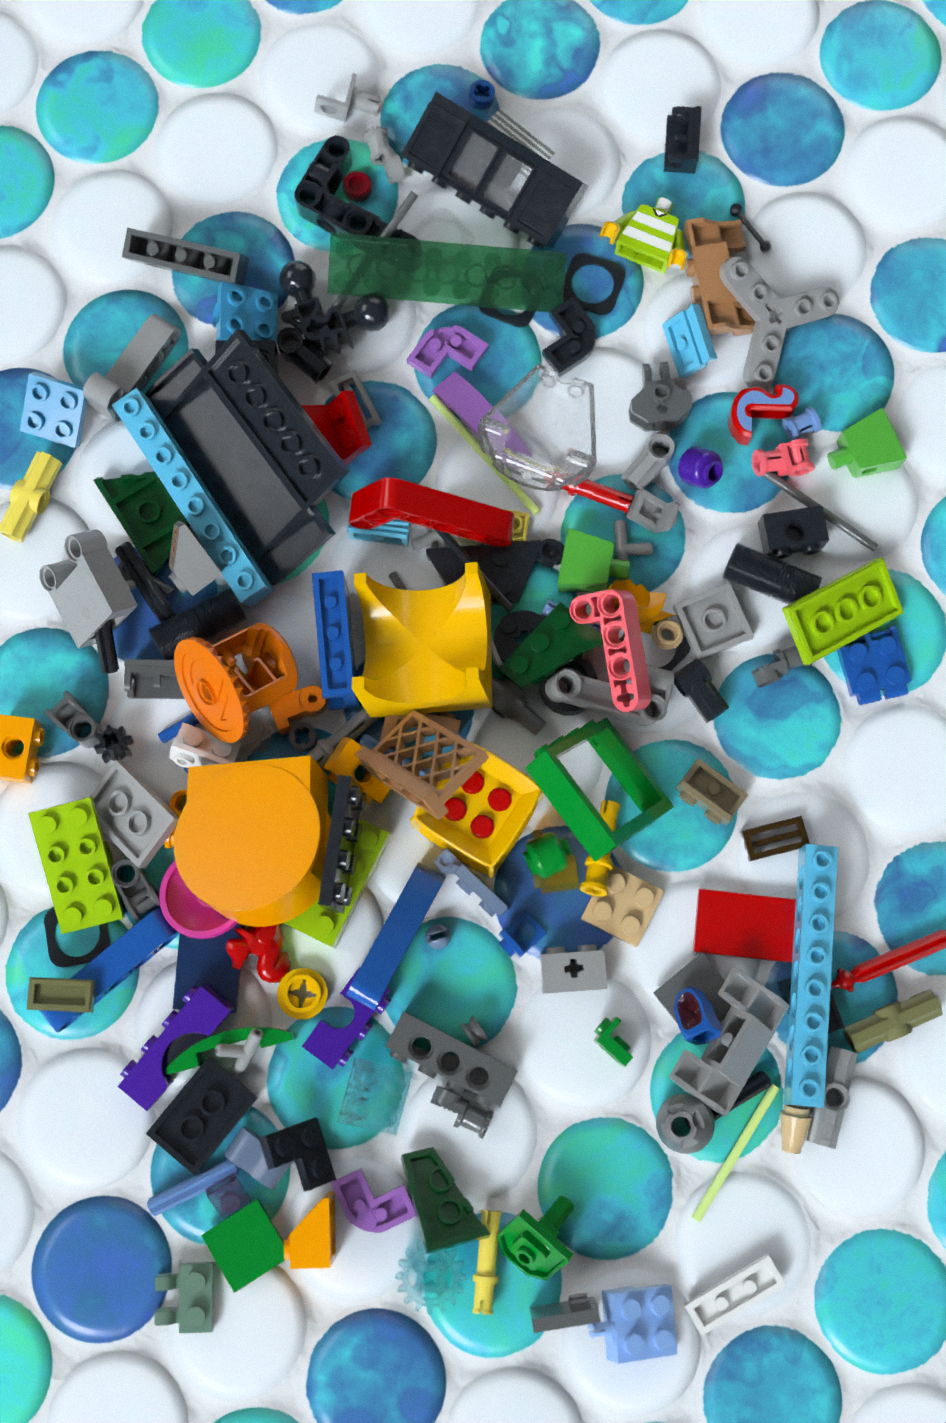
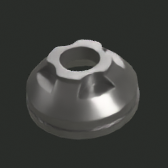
M681 1093L668 1098L661 1105L656 1117V1128L661 1141L668 1148L678 1153L690 1154L702 1150L709 1144L715 1131V1119L712 1110L696 1096ZM685 1117L690 1122L691 1130L688 1135L681 1136L674 1131L673 1121L675 1118Z

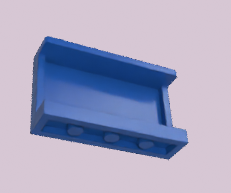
M340 570L312 573L323 699L328 698L330 710L360 708L359 700L352 690V677H357L349 589L344 572Z

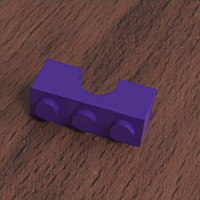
M360 967L340 993L354 1007V1017L351 1023L340 1029L331 1026L325 1020H320L301 1046L332 1070L337 1065H340L342 1068L346 1065L354 1053L350 1047L357 1038L363 1041L373 1027L369 1023L376 1012L381 1015L392 1001L388 996L392 990L388 987L375 1011L346 995Z

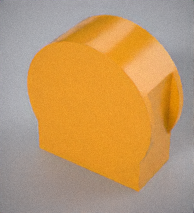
M311 756L188 767L187 803L180 814L174 835L175 862L186 886L198 898L221 915L246 926L266 927L278 925L292 920L308 910L319 899L331 825V817L328 813V775Z

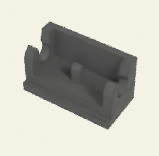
M125 659L124 691H127L128 698L185 699L176 677L174 660Z

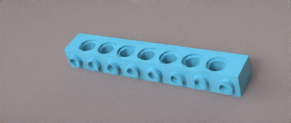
M135 388L112 404L206 551L222 572L223 577L240 603L252 607L274 591L273 587L149 398Z
M805 844L799 849L784 1104L824 1108L838 847Z

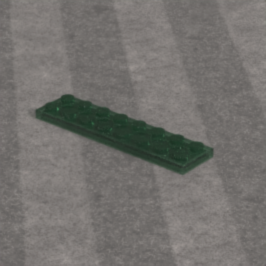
M331 232L327 294L360 297L365 294H376L384 299L550 312L563 304L567 253Z

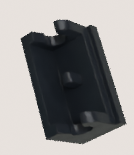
M676 106L672 108V114L674 115H667L663 172L695 174L699 159L702 106Z

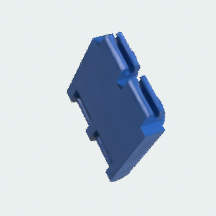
M895 625L887 626L886 630L873 633L868 632L848 643L856 644L837 649L849 696H856L859 706L882 700L880 690L883 691L885 699L908 694L906 684H909L912 680ZM887 635L889 636V637H883L882 639H878V640H873V641H872V639H874V638H878V637H882V636H887Z

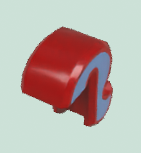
M785 384L776 385L772 394L761 387L752 386L741 390L734 398L728 415V429L731 436L737 443L748 446L752 436V418L784 419L790 417L799 402L798 393L793 387Z

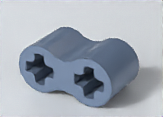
M243 1126L224 1155L261 1184L274 1190L292 1162L268 1170L259 1141L260 1136Z

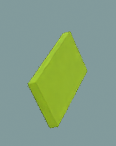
M883 557L876 558L782 608L803 665H810L904 613Z

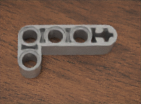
M157 314L150 315L104 377L100 373L95 372L87 379L83 387V395L89 405L113 421L119 422L121 419L112 404L135 388L141 392L144 390L176 346L181 330Z

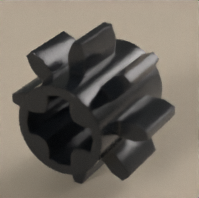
M107 725L105 731L101 734L97 733L96 736L100 744L95 745L94 750L97 754H102L104 763L107 764L110 760H122L126 756H132L128 745H132L134 740L131 735L125 736L124 726L115 729Z

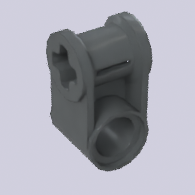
M67 690L63 693L64 697L51 710L46 709L44 711L60 729L65 731L83 747L92 748L100 744L96 735L103 732L102 727ZM91 725L92 731L89 736L81 738V730L85 726Z
M128 859L120 860L113 865L111 869L112 881L121 894L128 912L135 921L140 920L141 915L156 906L160 908L159 892L143 868H138ZM131 865L135 870V876L132 881L125 883L121 878V872L123 868Z

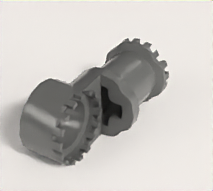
M796 645L784 650H773L774 662L772 664L770 662L768 665L765 664L763 669L760 666V670L756 668L755 671H751L758 688L782 679L784 675L788 674L789 670L803 665Z
M438 1085L430 1101L432 1104L438 1105V1107L442 1106L445 1110L447 1108L448 1111L458 1113L453 1127L459 1128L462 1126L478 1133L479 1138H484L494 1111L489 1110L485 1112L471 1106L468 1100L463 1099V1096Z

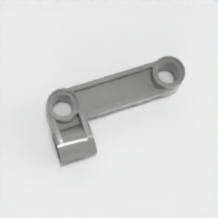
M647 665L651 689V701L649 704L652 709L651 717L648 716L645 709L629 712L617 709L612 700L610 683L579 675L572 670H564L550 677L545 684V692L548 698L554 702L571 704L632 721L640 726H647L662 720L666 716L670 692L674 683V673ZM559 680H563L567 684V693L560 690ZM630 694L631 700L634 699L633 694Z

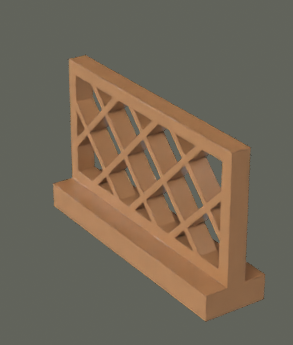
M412 710L372 750L362 746L355 753V756L371 776L438 820L448 812L444 803L489 759L487 753L481 748L415 710ZM416 722L419 723L418 730L407 733ZM436 734L434 741L424 743L425 737ZM416 740L415 746L404 749L405 743ZM454 745V751L442 754V748ZM396 746V752L383 755L390 747ZM434 750L433 757L422 760L423 753ZM474 755L468 763L460 765L461 758ZM414 756L412 763L402 765L403 759ZM452 761L451 768L439 771L440 764ZM432 767L430 774L419 777L420 770ZM450 778V781L441 790L437 789L438 781Z

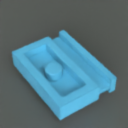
M700 304L689 305L686 311L682 310L662 324L679 378H688L707 366L709 361L717 359Z

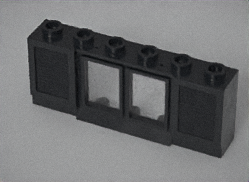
M437 91L431 102L428 103L401 156L409 160L408 167L420 174H423L424 170L433 175L431 181L444 189H447L448 185L456 189V197L469 205L472 200L481 205L479 209L481 213L493 220L496 215L505 220L503 224L505 228L517 235L521 230L529 235L527 241L541 250L544 246L554 247L588 188V185Z

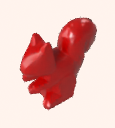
M280 924L266 927L250 926L247 930L235 928L234 932L241 939L231 938L226 942V950L232 959V967L234 969H240L248 955L253 954L258 956L256 968L258 975L263 981L279 983L290 972L291 961L289 960V954L282 951L284 937Z

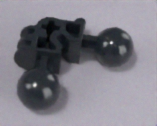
M296 260L284 265L280 272V287L287 295L295 298L297 303L294 304L295 309L281 314L282 322L298 329L311 345L317 350H323L326 358H328L327 350L334 348L337 354H341V345L348 343L351 349H354L348 333L349 330L361 327L369 332L379 331L389 321L391 315L390 306L383 297L376 294H365L358 299L354 310L341 314L339 306L329 308L324 317L318 296L313 298L312 290L316 283V275L312 267L305 262ZM319 329L320 334L315 336L313 331Z

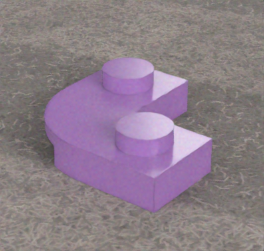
M458 325L442 327L434 331L430 329L408 356L407 364L430 379L433 378L447 357L473 372L488 351L489 344Z
M362 1168L331 1182L346 1218L359 1229L380 1233L416 1216L412 1200L404 1184L375 1198Z

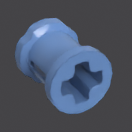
M810 406L805 409L804 413L791 419L786 417L782 421L784 432L789 441L799 439V437L812 431L817 433L822 428L818 414Z

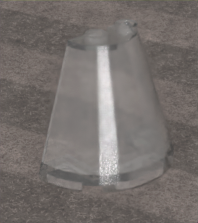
M537 364L479 422V444L483 453H488L492 458V466L508 479L536 490L560 491L562 486L572 484L575 487L585 481L592 473L597 462L594 384L576 377L571 381L562 380L557 370Z

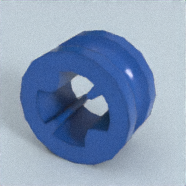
M477 80L471 84L469 102L471 106L478 110L489 108L494 101L495 88L487 80ZM479 91L482 94L487 92V98H484L482 95L477 97V92Z

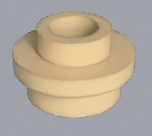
M665 619L655 625L652 638L659 648L671 650L681 643L683 630L676 621ZM670 631L673 638L665 640L662 637V632Z

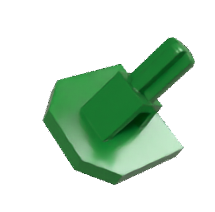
M561 1195L545 1215L537 1220L524 1209L521 1210L497 1235L502 1254L526 1276L547 1281L567 1264L574 1255L556 1239L560 1233L558 1229L574 1210V1205L568 1198Z

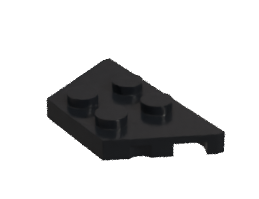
M541 540L512 542L507 547H497L488 544L461 547L475 562H478L479 567L511 603L518 604L542 542ZM450 547L426 549V557L438 572L444 586L456 582L463 576L465 564ZM490 593L491 606L501 605Z

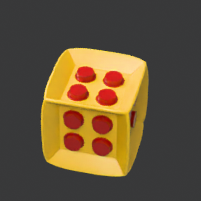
M474 744L484 750L489 759L444 803L448 812L438 820L417 806L414 815L410 818V824L412 828L417 829L423 836L441 849L445 850L447 848L460 861L492 878L494 872L504 862L523 833L536 809L537 803L543 799L544 793L536 782L526 774L488 750ZM474 755L461 758L460 765L468 763ZM452 761L442 764L439 771L451 768ZM450 778L438 781L437 789L441 790L450 781Z

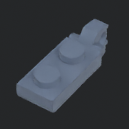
M446 848L435 859L434 863L443 874H455L459 878L456 884L468 895L474 892L482 899L479 906L491 917L495 913L502 917L509 910V906L450 850Z

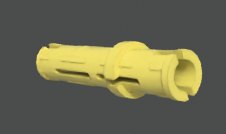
M482 1209L481 1223L486 1226L491 1235L489 1238L479 1240L477 1271L473 1274L472 1280L475 1282L472 1313L480 1314L482 1312V1315H493L494 1286L498 1283L499 1277L496 1275L497 1235L499 1234L502 1212Z

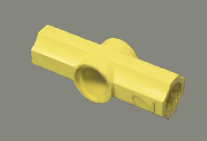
M36 452L23 480L19 479L11 490V504L0 524V534L13 541L24 542L36 516L41 515L47 508L50 499L49 490L62 466L59 460L45 452Z

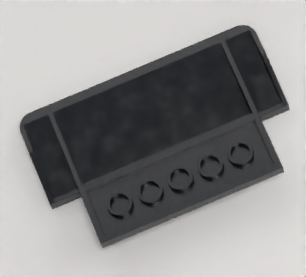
M237 329L209 362H207L199 349H190L148 389L145 395L161 416L271 586L280 583L336 534L316 506L350 470L244 330Z

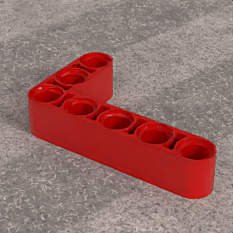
M382 478L352 494L348 524L359 529H374L398 519L484 544L507 547L512 543L515 515L508 510L405 480Z

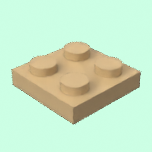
M613 865V869L608 873L606 883L608 894L606 896L592 895L580 919L637 948L664 894V890Z

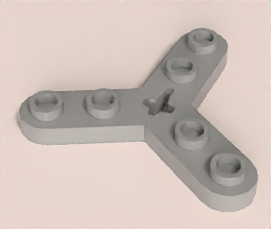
M739 256L729 258L720 267L719 274L722 283L755 321L743 371L744 382L748 387L753 386L765 389L773 383L786 329L833 315L838 309L839 297L832 288L822 287L779 299L745 258ZM776 311L775 322L769 321L771 317L769 312Z

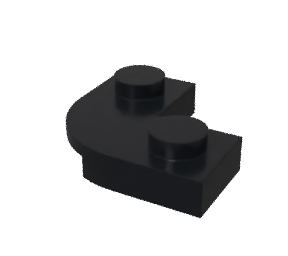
M574 296L550 311L549 317L564 337L542 350V356L558 377L584 362L591 355L595 346L594 323Z

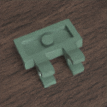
M214 1262L181 1263L179 1273H158L155 1277V1291L179 1289V1307H158L157 1311H155L154 1326L179 1323V1334L213 1332Z

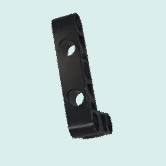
M339 135L332 136L325 141L295 189L294 197L297 211L303 219L368 253L388 224L381 221V218L358 205L352 202L347 203L334 196L352 165L348 140ZM336 153H342V154H343V155H341V156H339V157L333 156V155L336 154ZM307 199L314 200L311 203H303ZM357 225L364 226L361 230L353 229ZM396 228L376 258L404 272L413 273L423 263L422 246L419 239L403 231L401 228L399 230ZM410 251L415 253V255L411 257H406L403 255L404 253Z

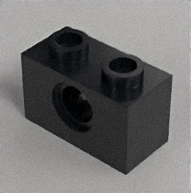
M822 505L762 514L757 523L763 553L776 559H785L792 556V553L803 552L804 555L819 553L829 541ZM787 530H796L800 535V539L790 538Z

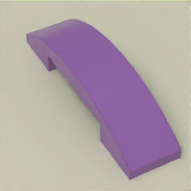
M454 371L432 389V392L438 396L451 412L454 411L488 448L492 457L510 476L532 459L527 448L502 416L458 373Z

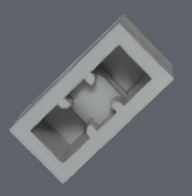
M596 945L577 946L578 952L565 953V947L546 948V954L540 955L542 994L608 989L604 950H597ZM570 960H574L577 966L581 965L582 971L576 973V978H571V973L564 971V967L570 965Z

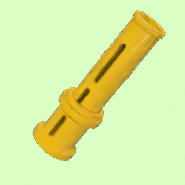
M605 800L601 801L600 815L614 832L621 805L610 800L608 802ZM611 852L596 862L588 855L585 860V865L587 866L585 881L580 885L582 892L593 896H606L608 894L606 883L608 873L613 869L612 859H610Z

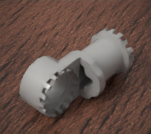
M379 125L376 126V129L374 126L372 130L369 128L368 131L364 132L363 140L369 146L371 163L377 166L384 165L385 173H387L386 177H390L387 179L389 184L405 180L400 157L389 146L387 128L379 127Z

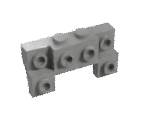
M736 967L732 968L718 992V995L731 1005L721 1023L722 1032L720 1037L709 1043L701 1059L694 1053L684 1050L668 1077L686 1092L696 1096L709 1108L725 1117L728 1115L790 1007L780 996L771 992L752 979L743 970Z

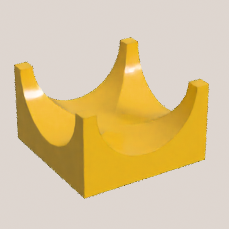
M478 562L465 563V573L456 582L430 590L396 589L374 581L367 573L354 574V586L359 596L364 621L365 664L362 676L352 677V690L370 718L384 717L386 715H408L412 710L422 714L492 708L491 595Z

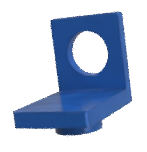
M526 910L499 933V936L502 938L499 945L510 957L516 954L520 959L547 932ZM522 923H529L534 928V937L529 941H521L516 935V929Z

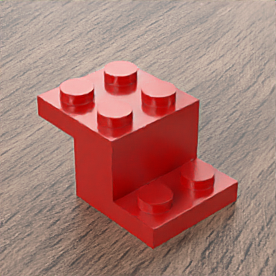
M344 390L328 405H301L346 466L372 445L353 390Z

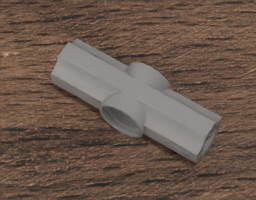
M833 1046L828 1047L825 1095L829 1089L834 1088L838 1092L839 1099L835 1105L829 1106L824 1098V1108L814 1107L813 1118L806 1141L836 1149L844 1110L850 1103L849 1089L858 1053Z

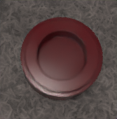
M354 171L345 176L342 185L344 195L348 200L360 203L370 197L372 185L367 174L361 171Z

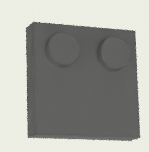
M587 1293L568 1296V1301L530 1307L534 1333L601 1322L597 1303L594 1297L588 1298Z

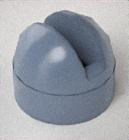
M434 924L428 928L425 938L431 948L439 950L449 944L451 935L446 926ZM445 931L446 937L431 941L430 935Z

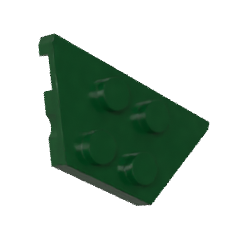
M155 471L144 472L142 475L126 474L121 475V478L113 479L95 478L93 481L152 574L157 576L170 557L174 524L177 521H181L188 528L190 524Z

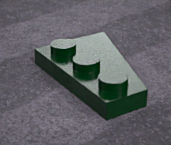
M560 602L502 664L499 671L524 691L554 674L555 670L570 661L575 662L582 658L584 653L595 647H601L603 645L602 635L589 624L575 622L571 618L570 609Z
M434 1147L402 1154L401 1161L426 1254L489 1238L490 1232L485 1225H482L474 1213V1208L469 1200L465 1199L454 1182L455 1179Z

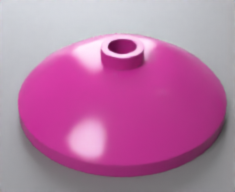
M174 861L170 865L161 882L159 900L161 911L166 921L175 930L191 938L207 939L227 932L238 923L224 917L192 893L181 878L176 862Z

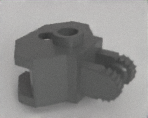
M668 362L660 363L659 374L661 380L652 381L650 364H642L643 387L631 399L628 413L629 422L645 432L676 429L688 418L689 410L692 408L691 394L674 385V379H670Z

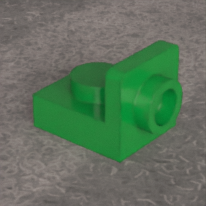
M617 1016L613 1017L611 1021L606 1017L594 1030L598 1036L593 1041L620 1066L626 1067L633 1058L628 1053L631 1047L618 1035L614 1039L610 1036L621 1020Z

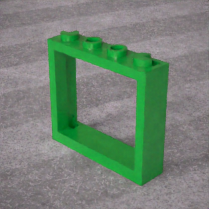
M608 718L597 723L592 719L580 729L579 727L575 728L565 737L562 735L549 745L541 746L533 754L535 759L525 767L594 862L644 830L674 807ZM587 741L642 812L614 832L558 759L561 755Z

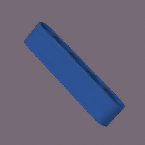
M419 862L417 863L346 994L348 997L375 1011L446 876Z
M158 908L144 917L70 979L96 980L95 1005L173 941L180 932L175 930L166 921L161 908ZM39 1010L56 1033L67 1028L85 1013Z

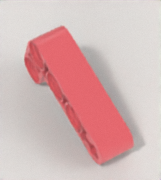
M605 590L576 597L570 604L571 618L579 624L600 623L614 705L623 712L645 709L651 701V689L635 597L627 590ZM616 597L619 599L620 606L617 611L614 608V600ZM588 604H590L592 608L590 616H588L586 612V607ZM621 628L624 630L625 638L622 642L619 639V631ZM626 659L630 663V669L628 673L624 669V662ZM630 694L634 695L633 700H631Z

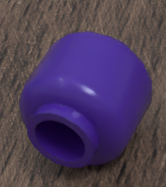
M693 446L687 449L681 456L678 473L681 480L686 484L700 489H708L714 486L723 475L722 460L720 455L712 450Z

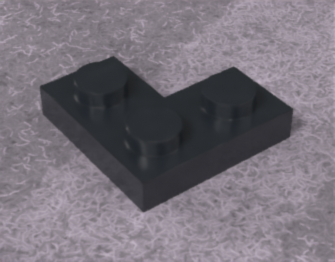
M317 1117L259 1137L268 1170L295 1161L304 1192L337 1180Z

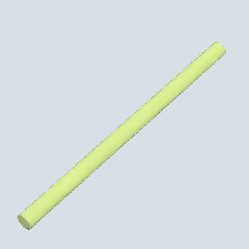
M434 394L429 401L534 516L537 515L541 509L438 396Z

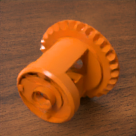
M256 623L214 645H211L210 642H205L202 638H186L180 641L175 649L174 667L176 677L188 706L201 725L211 735L225 743H234L245 736L249 727L250 718L248 715L293 692L297 686L298 668L289 645L279 632L264 623ZM241 653L248 670L244 678L241 676L238 667L231 672L230 666L237 662L234 656Z

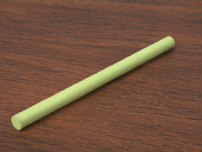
M774 1084L767 1090L692 1215V1218L698 1222L702 1220L780 1090Z

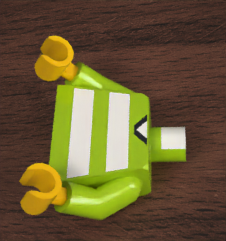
M658 198L654 208L642 204L636 211H630L614 222H604L598 237H609V243L614 245L617 239L614 254L663 274L666 273L667 268L671 264L679 265L681 267L680 270L685 268L688 255L684 234L677 228L679 219L670 215L673 208V203L670 200Z

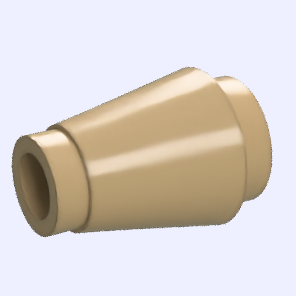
M784 1104V1110L780 1111L782 1150L788 1153L801 1154L813 1118L810 1115V1107Z

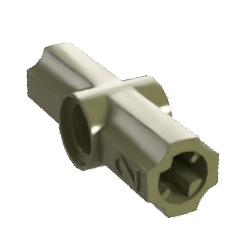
M932 990L922 991L904 1001H895L874 1010L872 1015L843 1028L844 1036L853 1052L859 1053L885 1040L886 1042L893 1041L913 1031L912 1028L943 1015L942 1007Z

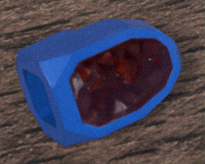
M687 987L680 991L675 999L674 1012L685 1041L694 1045H700L719 1038L722 1032L721 1023L716 1017L711 1002L707 1000L704 993L694 987Z

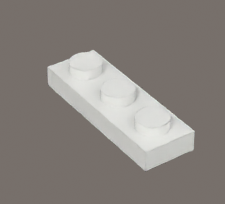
M766 1254L685 1302L684 1306L699 1333L703 1336L785 1287L786 1284L771 1257Z

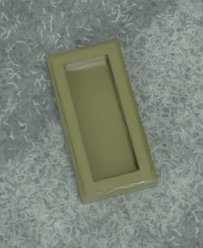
M29 977L26 1010L93 1013L96 980Z

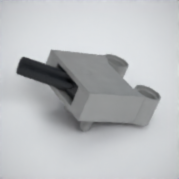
M94 529L67 536L64 547L69 559L42 566L39 570V578L43 588L49 592L77 648L80 649L97 644L101 671L103 674H110L119 670L113 631L138 606L130 591L135 589L136 585L133 580H124L107 548L105 536L101 531Z

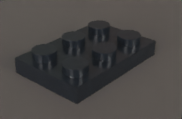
M209 1056L146 1132V1135L195 1176L259 1097Z

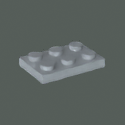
M121 760L114 761L90 794L93 797L101 830L138 868H146L177 826L179 816Z

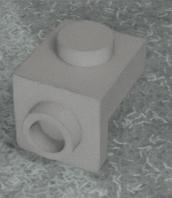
M640 489L636 491L626 517L652 533L665 532L675 525L680 504L675 501L666 503L648 491Z

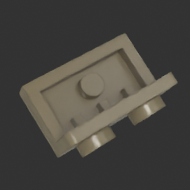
M699 758L675 788L680 792L678 796L681 800L692 807L695 804L705 811L703 815L716 825L722 823L726 826L730 823L734 814L748 797L746 792Z

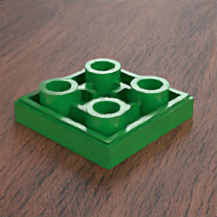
M259 1198L201 1235L234 1293L285 1261L284 1241Z

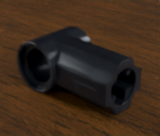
M286 327L279 331L276 341L283 359L293 363L314 383L322 381L329 373L333 363L304 339L298 329ZM289 340L298 342V345L293 349H286L284 347V344Z
M696 658L674 673V685L685 698L688 697L707 724L728 710L729 706L711 682L712 677L707 667L700 659Z

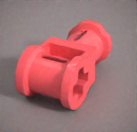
M796 439L782 443L772 451L754 450L752 454L754 473L759 477L764 476L767 472L777 471L778 476L789 475L796 477L815 470V465L810 462L807 450L809 446L808 439Z

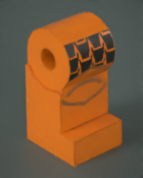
M312 685L291 692L268 706L280 735H283L290 731V722L308 715L315 717L324 713L327 708V699H323L320 687Z

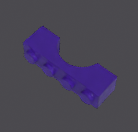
M207 982L200 986V988L194 985L182 999L186 1003L179 1013L173 1010L161 1024L165 1027V1030L158 1038L153 1034L141 1048L145 1054L140 1060L135 1062L132 1059L120 1073L124 1079L117 1087L146 1111L158 1101L174 1081L171 1074L167 1075L166 1072L168 1053L174 1040L187 1033H201L210 1036L235 1008L232 1003Z

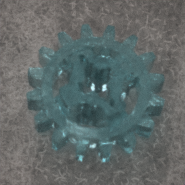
M419 1240L416 1242L417 1250L415 1252L410 1248L405 1250L408 1260L399 1259L398 1265L404 1270L395 1274V1279L403 1280V1283L397 1287V1292L403 1293L406 1291L407 1295L404 1303L408 1304L412 1300L416 1302V1312H419L422 1306H426L428 1315H432L433 1307L438 1306L439 1310L443 1313L445 1312V1302L448 1301L450 1304L455 1305L457 1300L453 1294H463L464 1288L458 1284V1281L466 1280V1274L458 1271L464 1266V1261L454 1260L457 1255L456 1248L450 1252L444 1249L429 1253L440 1257L437 1260H426L423 1255H426L425 1248ZM411 1265L417 1272V1280L412 1286L409 1281ZM449 1267H451L453 1273L451 1286L444 1280V1273ZM439 1268L436 1277L437 1282L429 1280L422 1285L425 1279V1270L431 1273ZM424 1293H436L439 1297L425 1298L422 1295Z

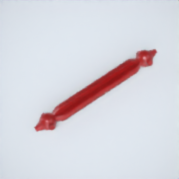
M939 930L858 964L851 972L843 971L842 968L838 969V975L831 983V988H841L852 992L854 991L853 986L855 982L865 983L945 949L946 930Z

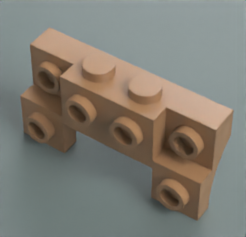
M702 217L686 220L684 225L689 258L685 264V272L687 277H691L693 284L690 287L691 301L693 304H700L710 336L732 332L734 337L753 333L754 319L739 302H736L737 299L722 283L719 274L723 262L730 258L729 254L745 252L746 242L743 241L741 220L714 221Z

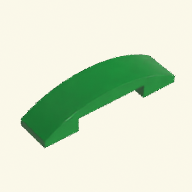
M247 1027L225 1031L210 1036L189 1047L168 1065L166 1072L169 1075L201 1066L203 1064L201 1052L215 1049L218 1043L233 1044L247 1040L253 1028H259L263 1031V1037L260 1041L261 1048L296 1039L295 1033L271 1027Z

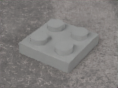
M730 582L673 605V610L695 659H706L754 638Z

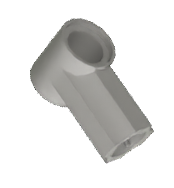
M666 434L654 435L648 442L647 447L623 473L621 479L634 492L640 489L645 490L659 472L670 464L675 448L671 437ZM662 447L667 451V454L658 456L652 449Z

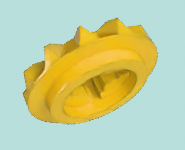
M298 968L287 973L280 981L277 989V999L281 1009L288 1016L295 1019L314 1017L323 1010L328 998L327 984L319 973L307 968ZM306 980L307 991L316 994V997L305 998L302 1008H300L299 997L289 994V992L300 990L301 985Z

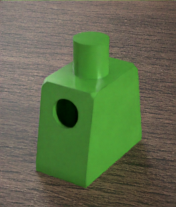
M883 408L844 430L837 439L839 449L827 454L828 462L833 470L847 465L854 478L896 470L907 459Z
M568 528L558 578L559 592L605 591L608 589L610 577L628 579L631 561L614 559L615 544L613 542Z

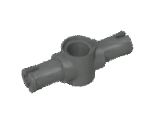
M492 676L491 709L505 720L508 717L511 720L515 719L536 736L547 722L527 706L526 695L516 684L509 679L503 681L499 678L497 680Z

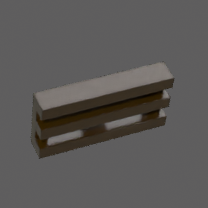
M802 816L740 832L744 840V847L747 850L749 862L798 850L805 844H810ZM797 824L798 830L751 841L750 836ZM798 836L801 837V842L758 853L754 851L755 847Z

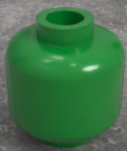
M547 832L528 841L526 851L522 852L531 874L533 876L538 874L539 877L546 879L568 868L567 856L572 855V852L565 837L559 839L555 833Z

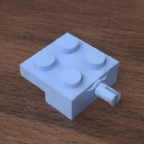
M662 1284L640 1288L630 1286L601 1290L604 1322L589 1324L588 1328L591 1330L588 1332L591 1338L605 1336L607 1360L621 1364L677 1355L671 1285Z

